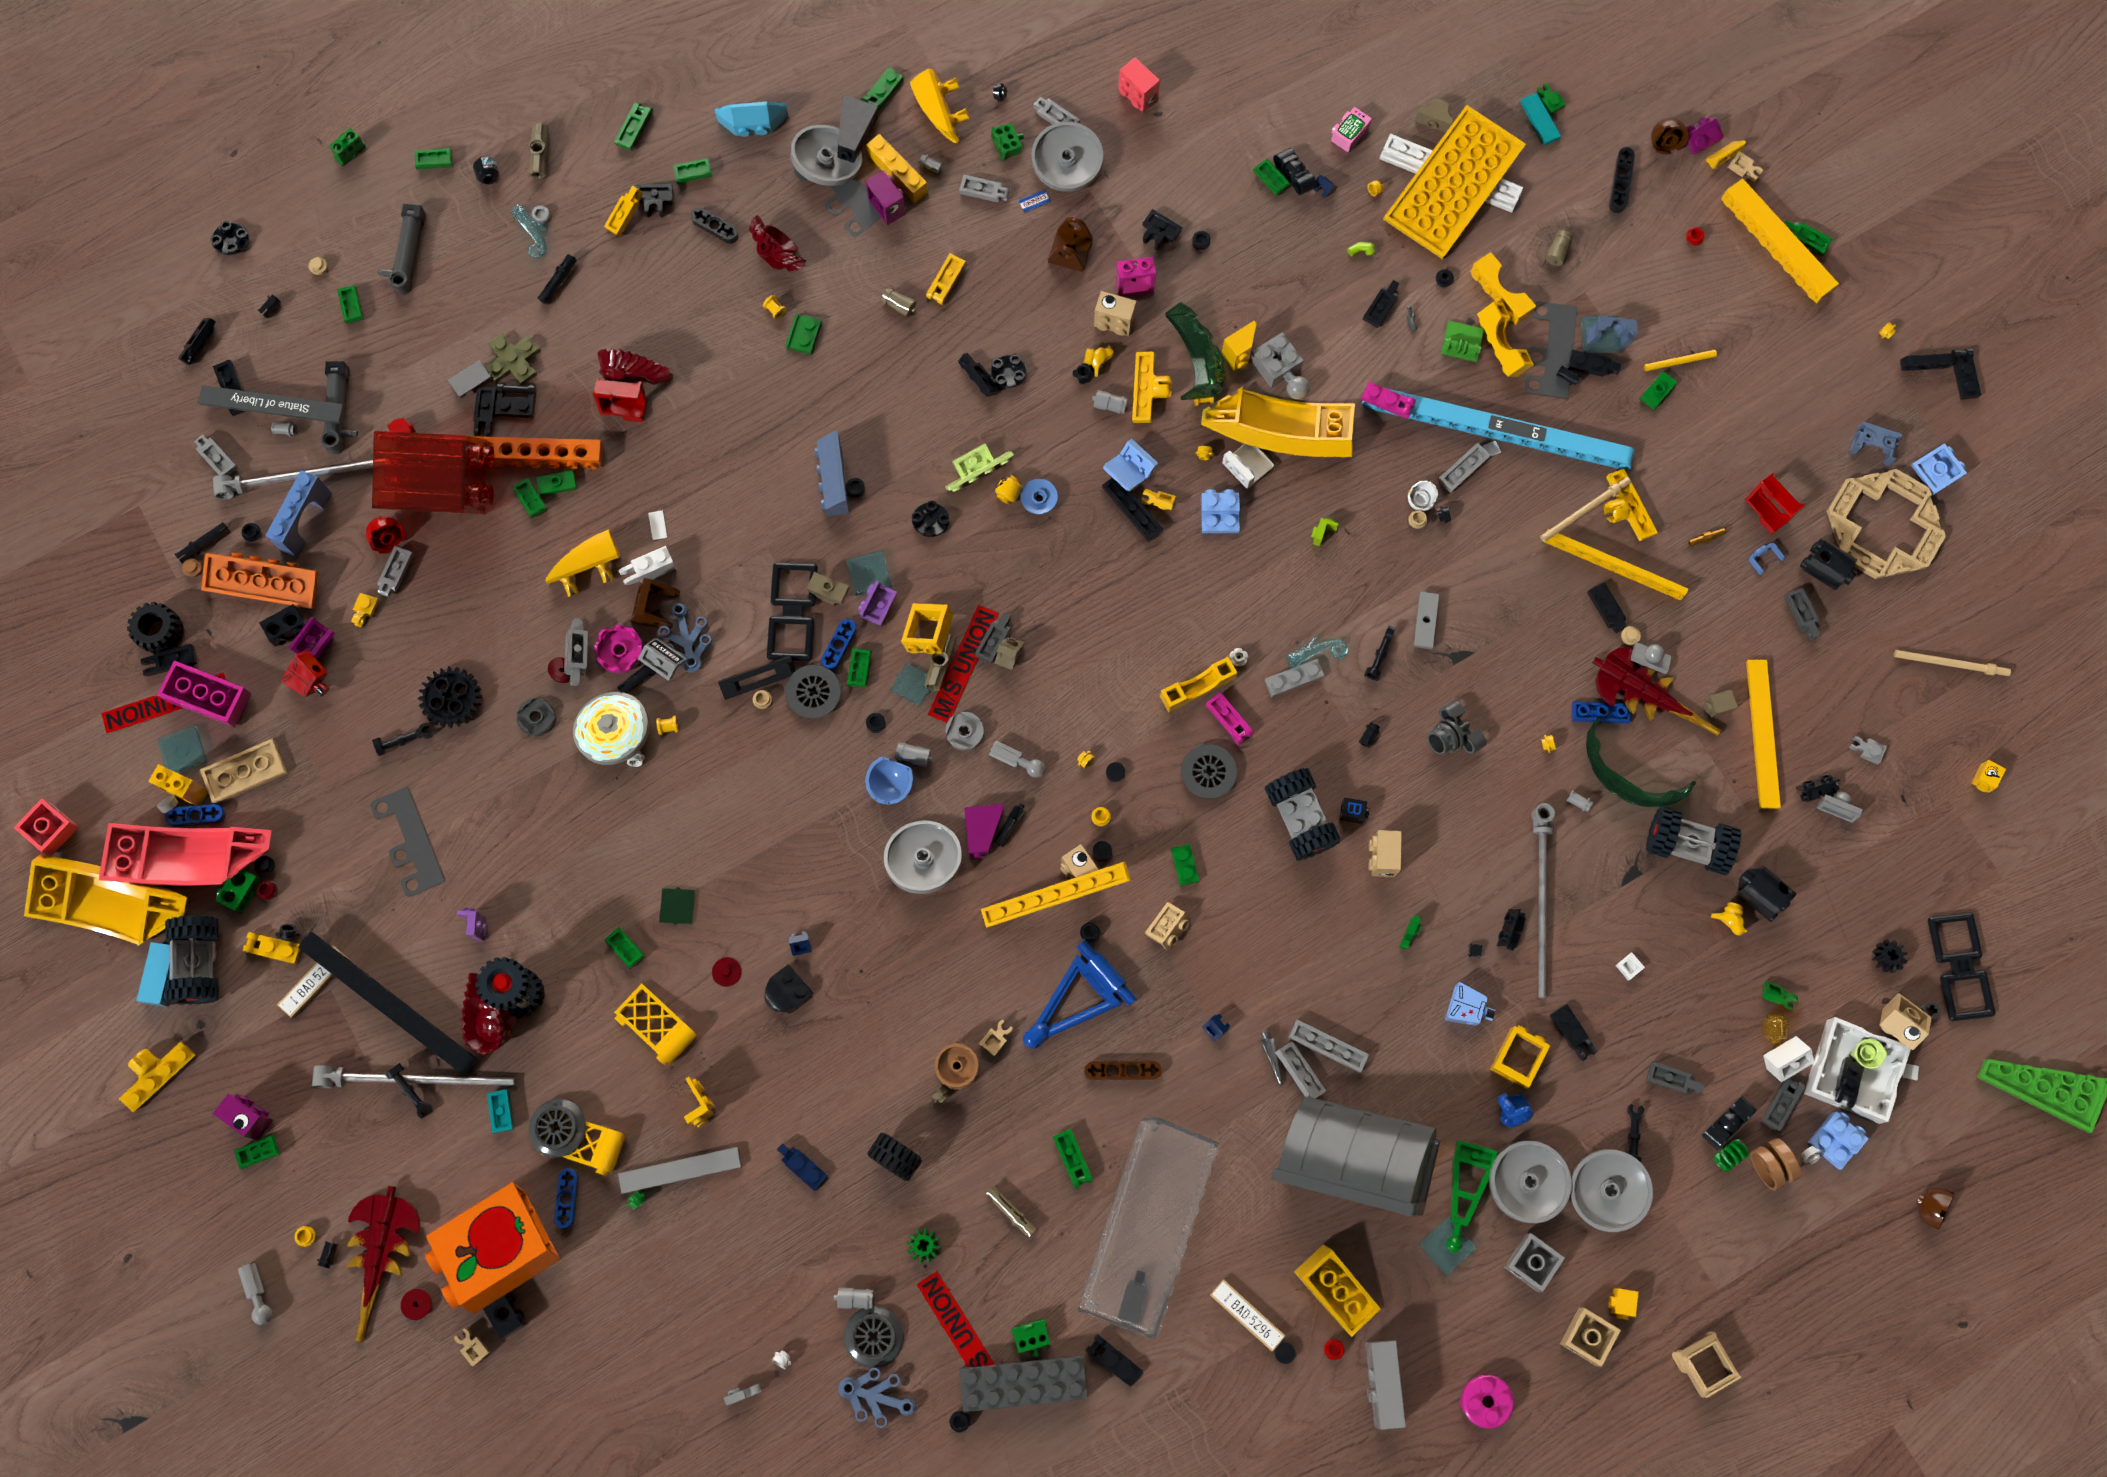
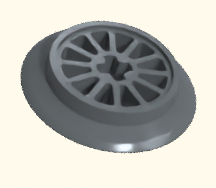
M808 665L798 669L791 675L786 685L785 695L788 705L795 713L806 718H819L827 715L836 707L840 699L841 687L838 678L831 670L819 665ZM810 678H815L813 684H811ZM818 678L822 679L819 684H817ZM808 680L809 685H806L803 681ZM825 682L828 684L827 686L821 687ZM802 685L806 689H800L799 686ZM816 688L818 694L811 696L809 690L813 691ZM830 689V693L823 692L825 690ZM798 692L805 693V694H802V695L797 696V693H798ZM821 696H826L828 699L825 700ZM818 699L824 702V704L820 706ZM810 700L809 707L805 706L807 702ZM813 701H816L817 707L812 708Z
M1205 744L1195 747L1186 755L1182 763L1181 775L1184 784L1193 794L1202 798L1212 799L1223 796L1233 787L1237 778V766L1234 758L1227 750L1217 745ZM1204 757H1209V764L1206 763ZM1212 757L1217 759L1214 764H1211ZM1202 759L1204 765L1200 764L1198 760ZM1219 761L1223 764L1219 767H1215ZM1197 765L1201 769H1195L1193 766ZM1207 768H1210L1211 771H1214L1211 776H1208L1207 773H1204ZM1223 768L1225 769V772L1218 771ZM1193 772L1201 773L1196 776H1193ZM1217 775L1225 776L1224 780L1219 778ZM1203 777L1199 783L1196 782L1195 779ZM1214 779L1220 782L1221 784L1217 786ZM1204 780H1207L1206 787L1201 786ZM1209 780L1212 782V785H1213L1212 788H1209V787H1208V786H1209Z
M553 1099L545 1102L534 1112L529 1123V1137L532 1145L539 1153L552 1158L563 1157L572 1153L582 1142L586 1130L585 1117L581 1109L573 1102L565 1099ZM547 1114H548V1117H549V1119H550V1122L547 1121L546 1119H544V1117H545ZM542 1121H544V1122L547 1123L548 1125H547V1126H541V1123H542ZM572 1122L571 1127L565 1126L566 1124ZM558 1123L560 1130L555 1131L552 1129V1126ZM540 1129H547V1131L540 1133ZM566 1129H572L570 1135L565 1132ZM562 1134L568 1137L565 1141L562 1137ZM546 1135H548V1137H547L546 1140L544 1141V1140H543V1137L546 1136ZM553 1137L552 1145H549V1142ZM557 1138H559V1140H560V1142H561V1143L558 1144V1145H557Z
M873 1306V1309L868 1310L862 1308L849 1319L844 1332L845 1347L851 1358L860 1365L872 1368L881 1367L891 1362L900 1352L904 1337L903 1328L897 1316L884 1307ZM876 1318L881 1320L877 1329L875 1328ZM867 1319H873L872 1329L867 1323ZM883 1322H885L888 1325V1327L883 1329L882 1331H879ZM861 1323H865L868 1331L860 1327ZM857 1329H860L866 1335H856ZM890 1329V1336L882 1335L883 1332ZM877 1331V1338L879 1340L877 1342L874 1340L870 1342L869 1332L875 1333ZM856 1338H865L860 1344L856 1342ZM882 1338H891L890 1344L888 1345L882 1341ZM867 1342L866 1348L862 1351L859 1346ZM879 1342L887 1346V1349L884 1352L882 1351ZM870 1345H872L871 1355L866 1354V1351ZM875 1345H877L880 1351L878 1355L874 1354Z

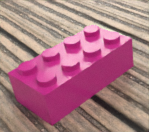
M174 661L157 696L166 702L235 728L252 693L244 687Z

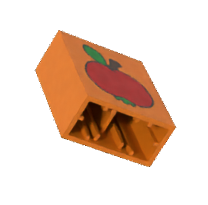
M513 1182L426 1235L432 1250L425 1253L426 1260L437 1275L443 1272L449 1283L442 1288L444 1298L452 1309L455 1310L461 1306L473 1314L561 1260L527 1193Z

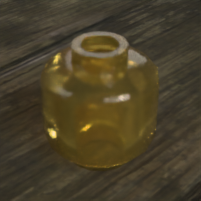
M1767 1014V1017L1762 1019V1036L1769 1039L1770 1043H1782L1783 1039L1789 1037V1021L1784 1018L1783 1014Z

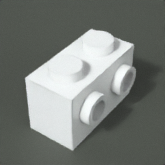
M1797 1036L1763 1055L1766 1069L1781 1082L1815 1063L1812 1049Z

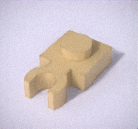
M1740 151L1728 166L1729 169L1741 177L1745 174L1748 175L1749 180L1755 182L1758 178L1754 173L1761 175L1763 172L1762 168L1753 166L1754 161Z
M1004 1020L998 1023L997 1031L991 1028L979 1043L980 1046L994 1057L1007 1042L1003 1036L1010 1034L1013 1029L1010 1026L1008 1030H1003L1001 1027L1005 1022Z
M464 1328L465 1339L462 1340L458 1335L454 1339L458 1344L464 1345L460 1352L471 1366L475 1367L491 1352L479 1337L472 1339L471 1331L468 1328Z

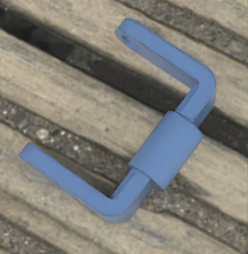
M1775 543L1761 546L1749 557V562L1759 575L1764 572L1754 558L1760 557L1769 548L1774 551L1781 561L1785 559Z

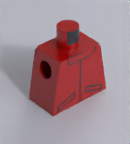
M308 650L294 656L280 681L305 697L316 692L322 697L330 689L323 683L327 671Z

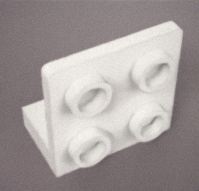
M1243 444L1234 453L1229 450L1224 454L1222 462L1246 489L1251 487L1274 467V464L1259 448L1248 444Z

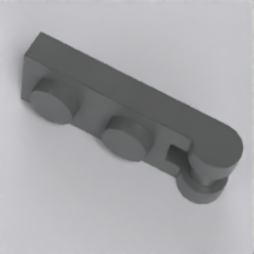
M1792 1076L1781 1082L1760 1122L1776 1132H1780L1803 1092L1805 1085L1794 1081ZM1788 1087L1793 1089V1093L1787 1090Z

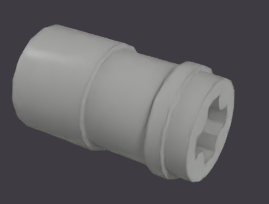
M1101 390L1097 391L1096 396H1092L1094 408L1117 412V414L1125 413L1128 398H1125V396L1121 397Z
M905 742L898 743L895 753V759H898V761H905L927 768L928 763L933 760V757H930L931 749L912 746Z
M838 1288V1295H834V1300H837V1308L873 1309L874 1290Z

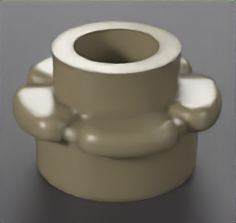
M941 1084L931 1094L934 1103L938 1101L942 1103L949 1096L947 1093L949 1089L947 1087L945 1088Z

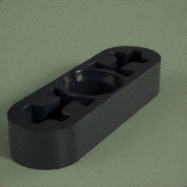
M695 208L691 212L692 221L699 228L728 244L735 243L738 240V232L735 226L703 208ZM701 215H703V219H702V218H699V219L697 220V217H696V216H701ZM713 222L720 224L717 229L710 228V224ZM726 232L729 234L733 232V236L729 235L727 237Z
M1953 354L1914 355L1900 359L1901 370L1946 369L1955 365Z

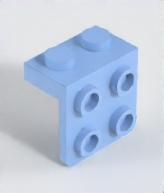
M1130 439L1121 453L1105 463L1103 469L1123 488L1131 491L1151 476L1158 462L1133 439Z

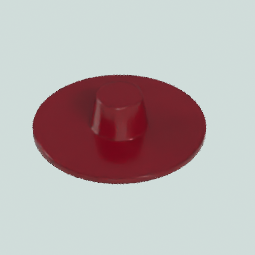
M563 657L552 659L547 669L553 680L567 683L570 682V675L564 673L565 658Z
M721 958L716 961L712 968V977L721 986H732L741 977V966L733 958Z
M422 1289L408 1291L403 1296L400 1304L403 1315L410 1320L424 1318L431 1309L429 1294Z

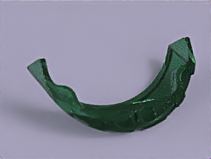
M1180 302L1168 310L1165 315L1184 341L1194 366V388L1183 394L1181 400L1214 397L1223 390L1222 385L1226 382L1223 357L1219 347L1215 346L1211 340L1213 335L1210 330L1201 325L1196 318L1198 314L1192 308Z
M1597 717L1591 724L1586 737L1588 759L1598 780L1612 794L1617 795L1628 803L1642 807L1672 805L1689 795L1696 784L1694 780L1678 790L1652 793L1643 791L1608 768L1599 754L1600 742L1595 737V728L1601 719Z

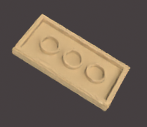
M273 738L200 769L212 804L222 803L288 774Z

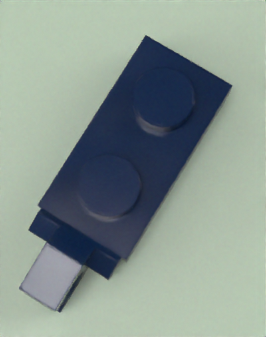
M781 1144L777 1149L785 1156L781 1160L785 1163L784 1165L812 1190L816 1191L828 1177L824 1171L794 1146L789 1150L784 1144Z

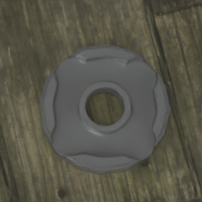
M529 699L519 707L517 712V723L520 729L531 736H542L548 733L555 724V710L544 699ZM534 713L541 714L540 720L536 722L532 721L531 717Z

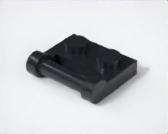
M498 383L495 415L497 417L533 418L536 385L512 386ZM505 393L528 394V398L504 397Z

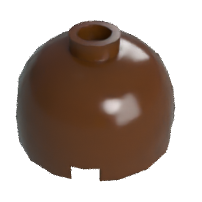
M1665 118L1659 121L1651 132L1652 145L1656 152L1668 155L1672 154L1670 151L1682 149L1689 139L1687 128L1682 121L1676 118Z
M1932 1188L1925 1195L1921 1193L1916 1203L1920 1206V1218L1929 1226L1939 1230L1955 1194L1942 1188Z

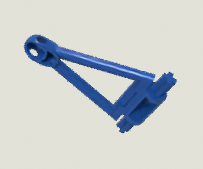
M1085 940L1076 948L1087 959L1088 963L1085 964L1078 955L1075 957L1037 1022L1024 1034L1023 1042L1026 1047L1030 1049L1038 1048L1049 1037L1120 1006L1121 1003L1113 995L1115 992L1128 1007L1137 1000L1134 994L1125 986L1126 981L1101 953L1097 954ZM1079 971L1105 1002L1048 1027L1046 1025Z

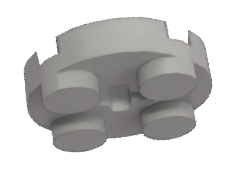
M961 712L952 716L946 724L947 741L958 750L971 751L983 739V725L980 719L973 713ZM968 727L970 733L963 736L959 730Z

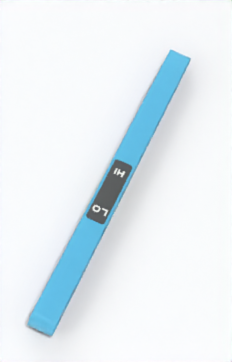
M1391 390L1416 400L1415 406L1410 410L1411 415L1409 419L1617 469L1629 470L1632 466L1635 450L1629 446ZM1362 401V406L1365 408L1393 414L1384 409H1381L1372 404ZM1399 403L1398 407L1404 408V405Z

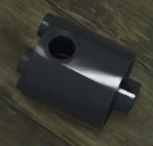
M1821 538L1809 550L1812 553L1805 557L1799 565L1804 572L1833 590H1836L1843 582L1849 585L1857 572L1852 570L1857 559L1826 539Z
M1764 865L1754 869L1748 868L1738 879L1737 894L1769 922H1772L1778 916L1780 910L1782 912L1785 911L1791 904L1790 901L1797 895L1795 891Z

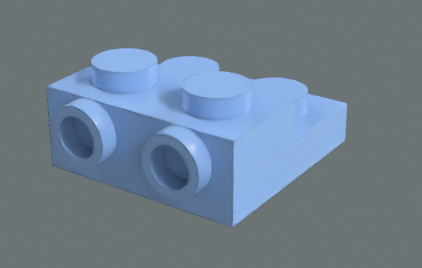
M1945 443L1911 465L1924 484L1930 488L1933 495L1947 486L1949 487L1967 474L1965 465L1956 459L1954 450L1950 446L1947 447Z
M1232 489L1224 490V493H1216V490H1206L1205 493L1201 494L1202 533H1239V493H1235Z
M1832 1112L1807 1143L1821 1151L1820 1154L1837 1169L1842 1170L1851 1157L1859 1152L1869 1138L1865 1136L1866 1131L1858 1125L1854 1127L1849 1122L1850 1118L1845 1113Z

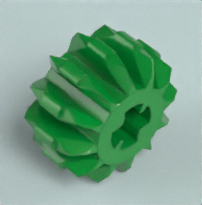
M1735 1139L1716 1153L1713 1159L1719 1168L1724 1172H1728L1746 1159L1750 1152L1744 1143L1739 1139Z
M924 1228L923 1235H921L920 1229H917L918 1237L916 1238L913 1234H910V1238L914 1242L908 1241L906 1243L908 1246H913L907 1252L908 1254L916 1252L912 1257L913 1260H916L920 1255V1263L924 1262V1256H926L928 1262H931L929 1255L932 1254L934 1257H937L938 1254L933 1250L941 1249V1246L934 1245V1243L940 1241V1238L932 1240L935 1235L934 1231L927 1236L928 1228ZM921 1240L929 1242L927 1251L919 1250L918 1246L921 1245Z

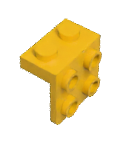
M687 1077L685 1079L701 1106L685 1115L684 1118L689 1125L699 1128L708 1123V1118L715 1115L712 1110L715 1107L710 1098L702 1094L705 1090L696 1078Z

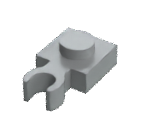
M1857 736L1852 738V740L1858 743V746L1851 744L1849 746L1851 750L1861 751L1860 757L1877 765L1881 763L1887 746L1870 738L1866 742Z
M757 1384L740 1391L739 1387L728 1391L729 1396L724 1398L726 1406L760 1393V1386Z

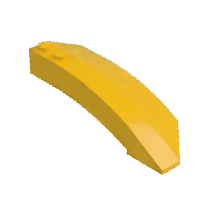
M1242 386L1236 394L1232 396L1227 395L1217 401L1218 404L1214 407L1205 408L1202 413L1201 425L1238 442L1257 448L1300 456L1352 457L1355 404L1290 401L1245 390Z
M40 854L31 862L24 912L25 917L101 932L139 946L147 939L164 930L167 919L185 916L188 897L161 885L99 881L101 866Z

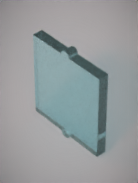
M906 663L900 674L896 675L897 679L890 689L919 706L924 697L929 694V689L924 687L927 674Z

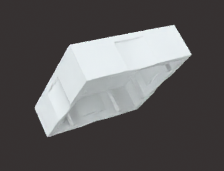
M1839 1018L1828 1019L1814 1058L1815 1063L1812 1065L1803 1094L1879 1124L1889 1122L1897 1096V1086L1904 1073L1911 1049L1908 1046H1903L1900 1042L1885 1036L1872 1034L1862 1027ZM1864 1039H1875L1885 1048L1887 1052L1886 1058L1877 1068L1869 1069L1864 1067L1857 1100L1854 1107L1850 1109L1846 1106L1847 1096L1844 1095V1099L1840 1103L1835 1101V1089L1842 1061L1845 1057L1856 1061L1850 1055L1856 1045Z

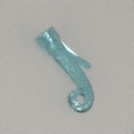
M522 204L513 206L510 210L511 215L520 222L536 242L528 247V253L534 258L543 256L546 252V243L540 231L547 232V229L535 222L527 214Z
M1315 635L1301 649L1286 654V660L1289 666L1294 668L1300 665L1301 662L1328 648H1331V652L1336 658H1343L1347 655L1348 648L1344 642L1337 639L1325 640L1315 644L1318 639V635ZM1336 647H1339L1342 652H1337Z

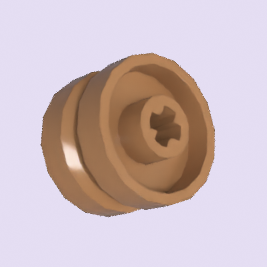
M954 1043L940 1050L935 1060V1071L938 1079L944 1086L953 1090H962L975 1082L979 1074V1063L976 1054L971 1048L964 1044ZM958 1062L961 1067L955 1070L953 1066Z
M1779 1138L1767 1142L1766 1148L1760 1146L1750 1153L1751 1161L1757 1174L1772 1191L1784 1187L1786 1181L1791 1183L1801 1177L1798 1161L1790 1148Z

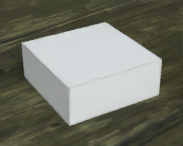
M1632 952L1615 965L1628 981L1645 968Z

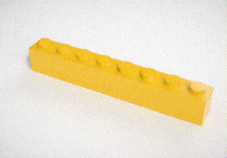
M1743 178L1726 190L1721 198L1725 206L1734 212L1736 218L1744 223L1750 233L1755 235L1760 244L1795 279L1797 285L1806 291L1810 299L1814 300L1817 304L1835 290L1839 283Z

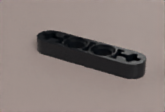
M1629 147L1620 149L1616 158L1609 208L1614 213H1621L1628 201L1635 157L1634 151ZM1624 154H1627L1628 157L1626 163H1623ZM1619 169H1625L1628 174L1625 176L1621 175ZM1616 185H1623L1625 191H1618ZM1618 197H1621L1619 201L1620 206H1617L1616 203Z

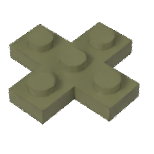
M504 333L488 343L498 357L484 368L496 383L512 373L523 386L537 375L527 361L541 350L529 335L514 346Z

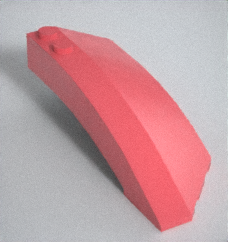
M108 823L99 881L178 886L223 884L269 850L272 830L241 827L166 828Z

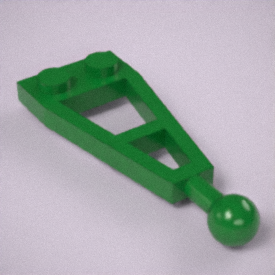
M1461 1140L1456 1142L1452 1159L1450 1223L1455 1225L1452 1236L1446 1241L1447 1249L1453 1253L1459 1252L1462 1249V1241L1460 1239L1462 1227H1467L1489 1181L1491 1166L1497 1155L1495 1150ZM1460 1163L1485 1170L1475 1194L1459 1190ZM1458 1198L1471 1201L1464 1219L1458 1217Z

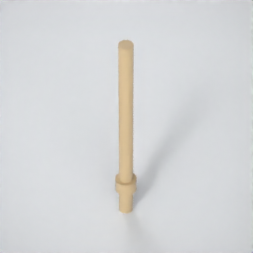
M1626 477L1619 483L1612 484L1608 487L1607 491L1540 536L1543 542L1547 541L1611 496L1615 497L1624 487L1631 483V480Z
M1895 650L1894 657L1980 671L1993 676L1995 674L2010 676L2011 669L1997 667L1996 664L1987 663L1985 665Z

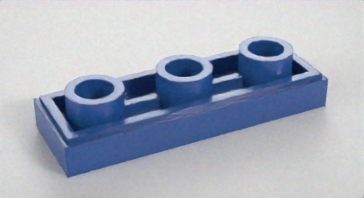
M1572 702V722L1629 724L1631 722L1630 711L1623 703H1615L1614 706H1610L1608 703Z

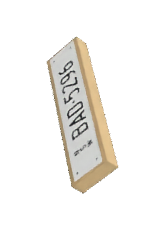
M334 945L332 946V947H333L334 949H336L339 953H341L343 956H345L347 959H349V958H348L345 954H343L336 946H334ZM316 963L277 1005L289 1017L294 1018L334 975Z
M1224 1279L1210 1294L1214 1300L1270 1351H1273L1285 1337L1278 1328Z

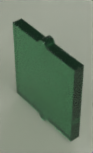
M679 887L677 889L662 888L659 922L673 923L674 925L692 924L695 890H685Z

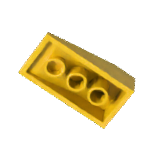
M1324 1244L1294 1271L1310 1292L1351 1337L1381 1310L1333 1250Z

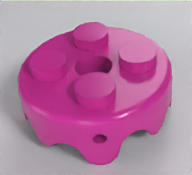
M616 625L611 629H602L599 632L598 639L594 645V651L598 662L604 669L620 674L633 670L640 663L638 658L643 650V643L633 628ZM618 646L625 647V651L621 655L615 654V649Z
M1480 1374L1464 1385L1460 1398V1408L1474 1425L1486 1429L1497 1428L1506 1423L1510 1418L1514 1408V1397L1511 1389L1502 1379L1492 1375ZM1487 1395L1493 1399V1405L1490 1408H1486L1483 1405V1398Z

